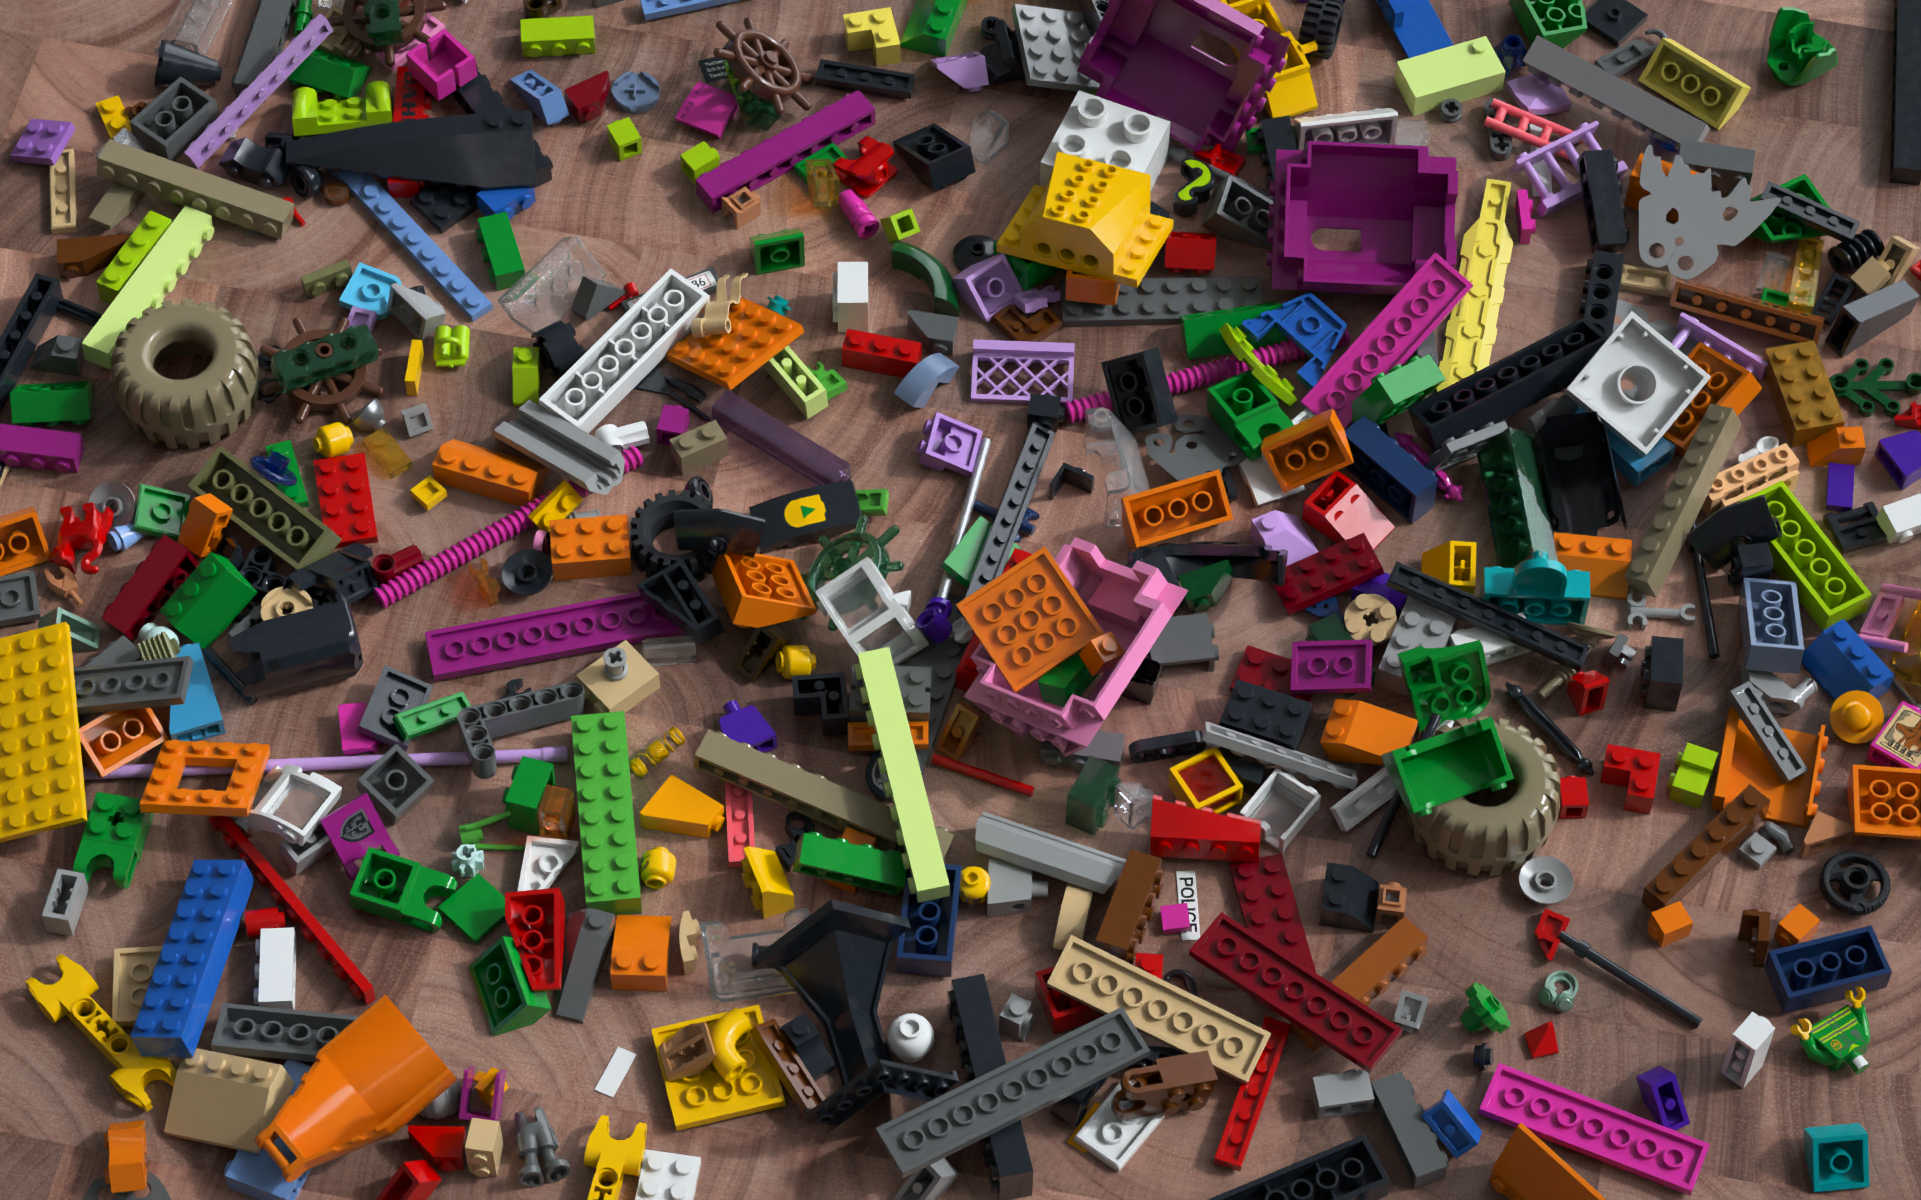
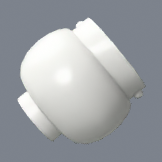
M915 1013L899 1016L892 1022L888 1030V1044L892 1052L905 1062L922 1060L931 1050L934 1043V1030L930 1022L923 1016Z

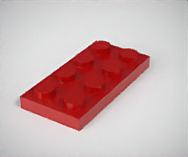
M365 452L313 460L322 522L342 539L335 549L344 548L352 543H361L363 545L377 543L378 535Z

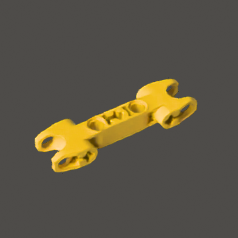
M63 954L58 955L55 960L63 974L62 978L52 985H44L37 979L30 977L25 981L27 989L36 1000L41 1012L51 1022L56 1023L66 1015L108 1060L118 1068L109 1075L113 1086L126 1100L148 1112L153 1106L145 1092L146 1086L155 1080H164L174 1087L177 1070L172 1065L169 1057H142L132 1039L90 997L99 989L91 975L81 965ZM86 1012H91V1014L88 1016H82V1014ZM120 1048H126L123 1052H116Z
M600 1116L589 1136L584 1155V1166L596 1168L587 1200H618L625 1174L640 1176L645 1154L646 1123L639 1122L631 1137L625 1140H615L609 1136V1116ZM605 1181L613 1182L611 1186L601 1185Z

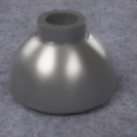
M377 398L370 400L352 420V424L361 430H374L376 433L387 422L384 419L383 406Z

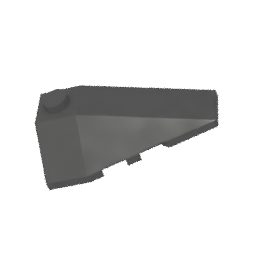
M585 908L565 914L561 990H556V1017L583 1023L614 938L615 914L592 908Z

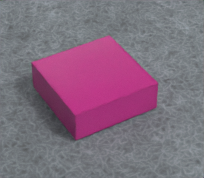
M1187 903L1160 906L1164 934L1191 931Z

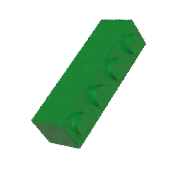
M808 832L803 833L797 841L792 872L897 896L904 888L907 870H904L902 857L898 851H881L869 844L855 845L843 838L829 839L823 837L820 833Z

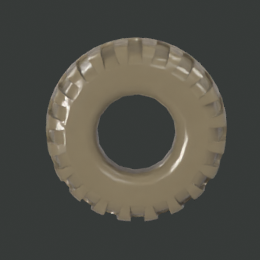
M183 298L182 303L175 304L172 303V300L161 302L162 307L154 310L150 306L142 311L141 318L133 317L127 323L126 332H120L115 342L116 348L112 351L113 389L125 418L131 423L137 433L140 435L146 434L149 441L158 445L161 442H165L167 447L172 449H179L180 445H188L189 449L200 448L199 444L210 442V445L220 442V437L225 434L231 436L238 430L239 422L245 423L251 415V408L255 407L258 399V358L245 327L237 318H233L232 313L223 307L216 309L214 303L205 300L201 304L195 303L191 298ZM202 354L212 356L211 362L203 372L195 377L184 380L168 379L159 375L154 370L163 362L182 355Z
M1476 716L1475 721L1468 722L1466 717L1454 721L1451 728L1444 725L1436 730L1434 736L1488 718V716ZM1499 718V721H1494L1514 778L1511 781L1517 787L1516 794L1508 802L1499 806L1482 807L1470 803L1462 796L1431 807L1432 813L1419 818L1416 817L1415 813L1409 814L1407 810L1409 826L1414 829V837L1420 846L1427 845V854L1435 861L1439 858L1444 860L1446 868L1456 871L1457 867L1466 869L1467 875L1478 876L1479 872H1488L1489 876H1497L1502 873L1504 868H1508L1511 872L1522 867L1524 860L1529 861L1535 858L1541 847L1546 844L1559 814L1560 776L1557 773V764L1552 754H1546L1547 747L1541 739L1536 738L1533 740L1530 737V730L1522 725L1518 729L1510 726V720Z

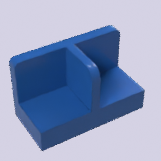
M1449 1089L1443 1092L1438 1102L1422 1112L1421 1116L1456 1159L1478 1145L1482 1134L1481 1129Z

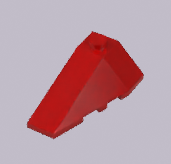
M560 888L505 892V919L533 992L561 990L565 938V900Z

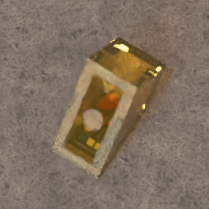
M806 160L808 194L813 207L824 210L830 207H838L840 179L831 160Z

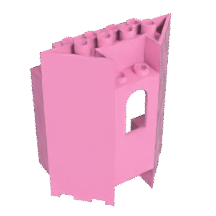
M1076 537L1070 545L1064 544L1054 560L1104 633L1112 631L1125 654L1113 667L1101 672L1103 674L1087 699L1072 694L1064 708H1062L1061 706L1043 701L1038 685L1041 677L1018 693H1015L1000 672L997 664L994 663L980 642L971 656V659L977 665L976 670L979 674L964 696L989 714L993 721L1004 725L1025 740L1027 735L1031 733L1039 741L1044 742L1045 739L1051 741L1053 745L1061 750L1065 757L1088 747L1188 592L1187 589L1168 583L1157 567L1137 560L1132 569L1105 559L1095 544Z

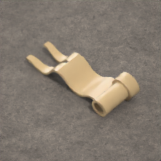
M742 273L733 279L729 300H727L725 285L726 279H729L730 275L727 274L718 279L716 301L706 304L704 318H694L692 320L691 328L694 338H707L708 335L731 332V322L728 318L729 307L740 302L741 280L747 277L748 273Z

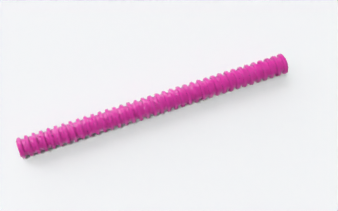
M1347 328L1336 347L1337 349L1342 348V345L1345 347L1350 345V335ZM1290 339L1287 342L1281 341L1280 344L1274 343L1272 347L1266 345L1265 349L1259 347L1258 351L1255 349L1252 351L1264 366L1268 364L1271 367H1275L1276 364L1282 365L1284 361L1285 363H1290L1291 359L1297 361L1298 357L1304 359L1307 355ZM1230 355L1228 359L1225 357L1221 358V361L1216 359L1213 363L1207 362L1206 365L1199 364L1198 367L1192 366L1191 369L1184 368L1183 372L1181 370H1177L1176 373L1170 372L1166 377L1172 395L1173 392L1174 394H1179L1180 391L1186 392L1188 388L1193 390L1195 386L1201 388L1202 384L1208 386L1209 382L1215 384L1217 380L1219 382L1224 381V378L1228 380L1232 376L1235 377L1251 368L1237 357ZM1102 391V394L1095 393L1094 396L1087 395L1086 399L1080 397L1079 401L1073 399L1071 403L1069 401L1064 403L1065 416L1071 424L1075 420L1082 421V418L1089 419L1091 415L1092 417H1097L1098 413L1104 415L1105 411L1111 413L1113 410L1111 398L1107 391Z
M633 445L629 446L628 450L623 449L621 451L625 459L624 474H628L630 469L635 470L636 466L640 467L643 465L642 455ZM571 480L567 481L581 498L582 496L587 497L590 491ZM548 491L546 496L541 495L540 499L535 498L533 503L528 502L526 507L521 506L519 511L514 510L512 515L507 514L505 519L499 518L498 523L494 521L492 526H485V530H478V534H471V538L465 537L463 542L458 541L456 546L454 544L451 545L450 549H444L443 553L438 552L436 557L431 556L429 561L424 560L422 565L417 564L415 569H408V573L402 572L401 577L397 575L393 581L390 579L387 581V584H381L380 588H374L373 595L381 608L386 609L388 604L393 605L395 600H402V596L408 597L409 592L415 593L416 589H422L424 584L427 586L430 584V581H436L437 577L442 578L444 573L449 574L451 569L456 570L458 565L463 566L465 561L470 562L472 557L477 558L479 553L485 554L486 549L490 551L493 549V546H499V542H506V538H513V534L519 535L520 530L526 531L527 527H533L534 523L528 516L552 491Z

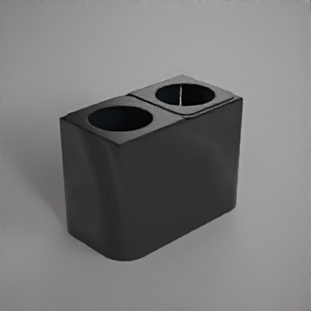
M1144 658L1133 675L1136 678H1131L1120 696L1151 705L1159 684L1160 663Z

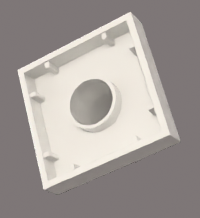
M1631 311L1565 389L1564 393L1587 412L1597 411L1598 416L1611 432L1640 456L1644 457L1711 376ZM1629 380L1636 384L1639 389L1638 401H1633L1624 395L1621 390L1620 381Z

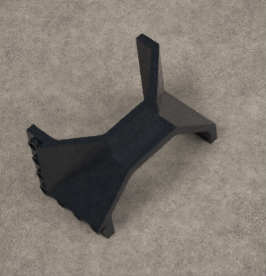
M832 899L757 955L759 965L779 971L825 1027L842 1087L814 1108L806 1107L802 1112L805 1120L825 1124L827 1134L885 1092L924 1101H932L948 1092L950 1087L959 1081L956 1071L952 1070L946 1074L892 1062L877 1010L892 945L899 936L911 928L908 918Z

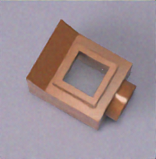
M743 187L729 197H721L722 214L726 217L733 213L734 226L737 229L761 215L762 201L759 194L754 190L750 192L746 187Z
M1387 882L1385 885L1380 884L1375 924H1380L1382 914L1398 916L1397 922L1404 917L1407 888L1401 887L1397 882Z

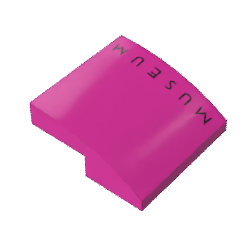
M698 81L683 102L675 119L679 123L720 139L729 120L733 121L743 99Z

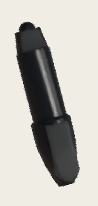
M669 374L664 376L665 381L669 385L685 392L688 398L699 403L707 398V394L698 386Z

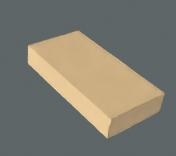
M1623 264L1619 289L1669 297L1672 274L1667 271Z

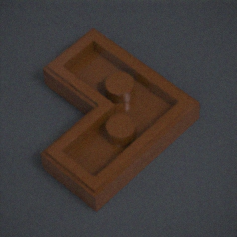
M1010 304L991 318V322L1011 341L1041 342L1062 328V321L1047 307L1026 319Z

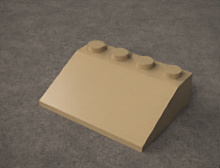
M196 1048L193 1058L184 1057L177 1069L164 1133L168 1136L259 1154L261 1149L255 1143V1138L272 1123L287 1100L295 1082L280 1064Z

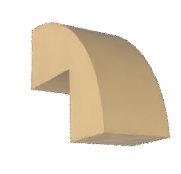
M1068 882L1053 944L1054 949L1064 950L1071 935L1084 941L1087 919L1092 910L1095 891Z

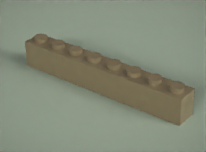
M109 139L97 158V176L176 204L186 205L211 216L282 240L293 222L295 203Z
M1715 404L1709 405L1624 576L1634 592L1658 597L1686 540L1687 534L1690 532L1742 426L1733 408Z

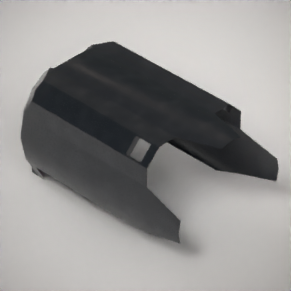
M1597 411L1545 417L1544 425L1535 435L1534 445L1552 536L1554 531L1558 533L1570 531L1571 534L1597 536L1598 528L1610 527L1619 521V515L1626 530L1627 522L1606 424L1598 416ZM1614 510L1615 516L1609 519L1608 513Z
M346 592L335 594L338 601L336 603L265 620L229 638L232 651L260 653L261 658L237 672L238 677L245 685L255 684L242 690L244 697L269 693L270 698L354 677L363 664V657Z

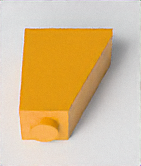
M672 774L639 812L641 826L645 829L710 838L715 831L718 832L726 820L722 804Z

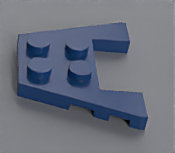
M1309 292L1283 303L1277 309L1260 313V316L1254 319L1244 320L1240 328L1258 342L1274 326L1277 327L1312 358L1297 371L1295 376L1311 390L1319 382L1346 330L1347 324L1315 295Z

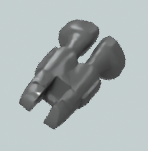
M542 1106L534 1108L535 1122L527 1123L523 1110L516 1112L514 1116L517 1155L525 1160V1166L518 1171L517 1177L519 1183L526 1187H538L544 1183L543 1174L537 1160L538 1154L543 1157L545 1174L549 1183L560 1181L570 1172L569 1162L566 1159L556 1158L555 1151L559 1147L558 1140Z

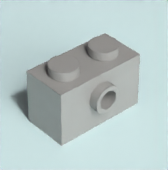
M57 869L50 892L46 895L45 907L42 913V919L47 932L69 936L74 935L89 890L84 873Z

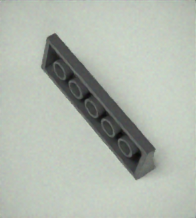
M223 1003L211 1043V1049L213 1052L315 1062V1056L319 1050L359 1016Z

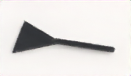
M658 364L633 388L669 395L704 420H710L708 415L670 390Z

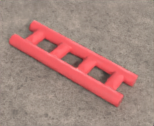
M1495 98L1490 106L1497 110L1493 119L1487 116L1483 124L1486 127L1538 148L1552 143L1549 142L1551 133L1564 137L1574 132L1569 128ZM1506 114L1520 119L1517 128L1503 123ZM1529 123L1543 128L1540 137L1526 132ZM1564 150L1555 154L1570 160Z

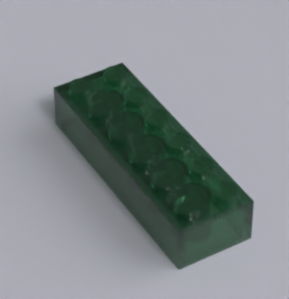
M1508 427L1477 453L1498 566L1502 568H1516L1520 563L1532 559L1531 554L1537 550H1540V557H1542V551H1546L1549 554L1548 559L1558 561L1533 434Z

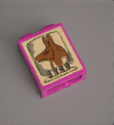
M1902 701L1871 743L1866 758L1878 766L1921 769V710L1915 705Z

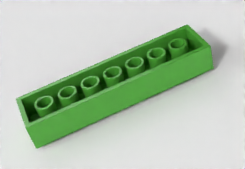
M624 711L571 716L586 908L612 913L615 916L642 913Z

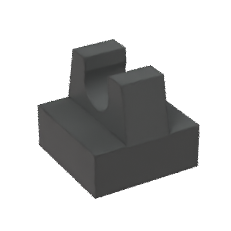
M1619 633L1601 664L1609 669L1613 664L1626 669L1636 653L1635 650L1626 645L1629 638Z

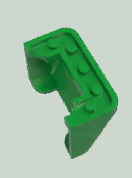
M1492 717L1381 755L1384 765L1409 814L1415 813L1417 818L1432 813L1431 807L1488 787H1490L1491 792L1507 787L1505 781L1514 779Z

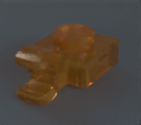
M482 558L480 559L481 569L476 570L469 564L468 570L469 575L477 582L482 596L489 607L499 603L498 592H500V587L494 577H489L488 563Z

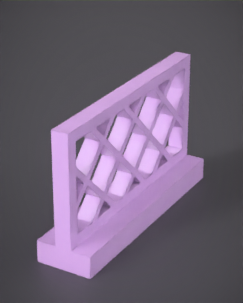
M973 339L971 402L1029 404L1030 394L1026 390L1036 383L1043 390L1042 395L1051 394L1053 396L1055 395L1051 391L1061 384L1068 390V397H1061V405H1064L1066 401L1071 403L1073 400L1075 343ZM978 360L989 361L994 367L984 374L978 368ZM1006 362H1015L1019 368L1010 375L1002 366ZM1032 363H1040L1044 367L1036 376L1027 368ZM1057 364H1069V370L1061 377L1052 369ZM998 370L1006 379L996 386L988 377ZM1022 371L1031 378L1023 387L1014 379ZM1047 372L1057 380L1048 388L1039 380ZM984 381L993 389L988 394H976L977 387ZM1009 382L1018 389L1013 395H1006L1001 391Z

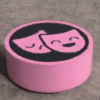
M538 530L534 536L533 550L541 551L547 555L550 547V532Z

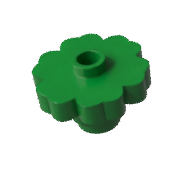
M1476 982L1466 989L1465 994L1469 998L1468 1003L1470 1005L1463 1009L1460 1020L1467 1030L1475 1033L1477 1030L1482 1031L1484 1028L1489 1027L1492 1031H1497L1501 1034L1510 1027L1511 1022L1507 1018V1012L1489 989Z

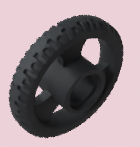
M1859 851L1841 852L1832 856L1821 870L1819 878L1821 893L1824 899L1830 903V906L1841 913L1845 912L1847 915L1855 916L1873 913L1884 905L1890 893L1891 882L1889 874L1885 870L1886 868L1882 863L1880 864L1879 860L1872 858L1873 856L1867 853L1864 854V852ZM1844 863H1858L1866 866L1867 869L1860 865H1851L1847 867L1845 871H1843L1842 869H1840L1839 865ZM1851 881L1857 882L1859 885H1854ZM1872 881L1880 882V893L1874 900L1867 902L1864 897L1869 883ZM1830 882L1840 883L1839 892L1849 902L1842 900L1833 892Z

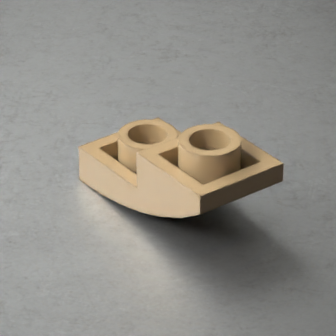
M689 910L683 912L679 930L681 961L685 975L695 972L694 962L698 961L695 947L698 946L697 935H701L697 919L692 920Z

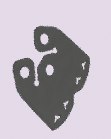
M1188 414L1177 416L1178 421L1175 422V428L1178 431H1204L1205 434L1184 435L1175 441L1174 451L1176 452L1174 454L1169 452L1171 450L1172 438L1168 434H1149L1145 439L1148 455L1178 481L1207 473L1206 471L1220 469L1222 474L1224 467L1236 466L1247 458L1218 422L1206 416ZM1191 420L1194 422V425L1186 427L1183 425V422ZM1161 439L1164 441V445L1156 446L1153 441ZM1195 442L1197 447L1189 449L1186 447V443ZM1230 456H1237V458H1232V460L1229 461Z

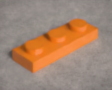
M908 721L915 750H929L928 721ZM848 722V751H875L871 736L875 734L874 726L869 727L868 722Z

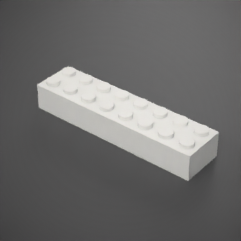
M670 269L539 399V406L589 434L666 356V353L692 330V320L694 318H704L705 307L710 302V295L673 269Z

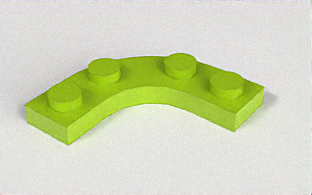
M1225 323L1219 329L1235 356L1251 368V373L1264 386L1290 407L1298 400L1293 392L1295 387L1286 378L1279 379L1277 372L1268 364L1264 366L1253 354L1254 348L1245 340L1247 336L1240 328L1235 327L1233 329Z

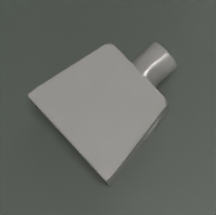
M989 858L988 875L990 876L991 885L988 890L987 917L1027 913L1031 911V897H1048V881H1032L1031 869L1004 860Z

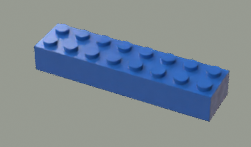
M244 860L193 861L130 1036L142 1057L193 1058L255 881Z

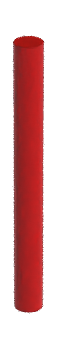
M934 754L931 764L1030 797L1033 796L1035 791L1034 786L938 754Z

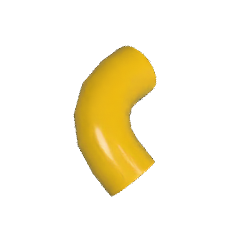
M737 1007L724 1014L713 1026L710 1033L716 1052V1057L712 1060V1063L717 1072L728 1082L738 1077L747 1065L746 1061L736 1051L735 1044L741 1036L751 1030V1025L744 1013Z

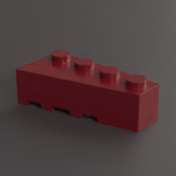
M163 535L160 540L154 543L147 558L138 564L131 579L122 585L115 600L106 606L101 619L109 628L122 636L124 635L133 643L139 637L140 629L145 624L155 620V612L163 607L171 595L199 566L198 561L188 549L168 536Z

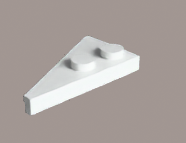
M527 836L518 891L549 889L578 852L580 847L579 841Z

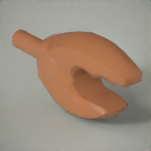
M59 567L63 578L60 580L55 579L54 575L47 569L44 570L45 581L54 593L66 599L72 598L78 607L84 605V602L77 595L79 592L77 578L69 569Z

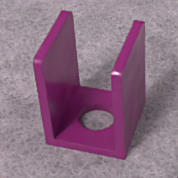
M470 1065L464 1070L459 1119L471 1120L472 1118L498 1121L502 1113L506 1070L502 1069L496 1074L492 1112L470 1110L475 1066Z

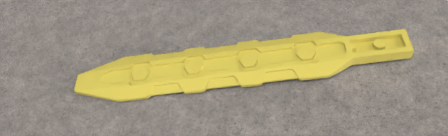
M1487 178L1480 218L1464 234L1460 253L1462 259L1459 273L1471 282L1473 287L1454 307L1450 320L1447 322L1443 359L1439 364V369L1446 380L1436 388L1437 392L1489 366L1492 346L1495 345L1497 335L1496 323L1499 307L1502 305L1505 291L1503 285L1506 268L1510 263L1513 241L1504 222L1512 182Z

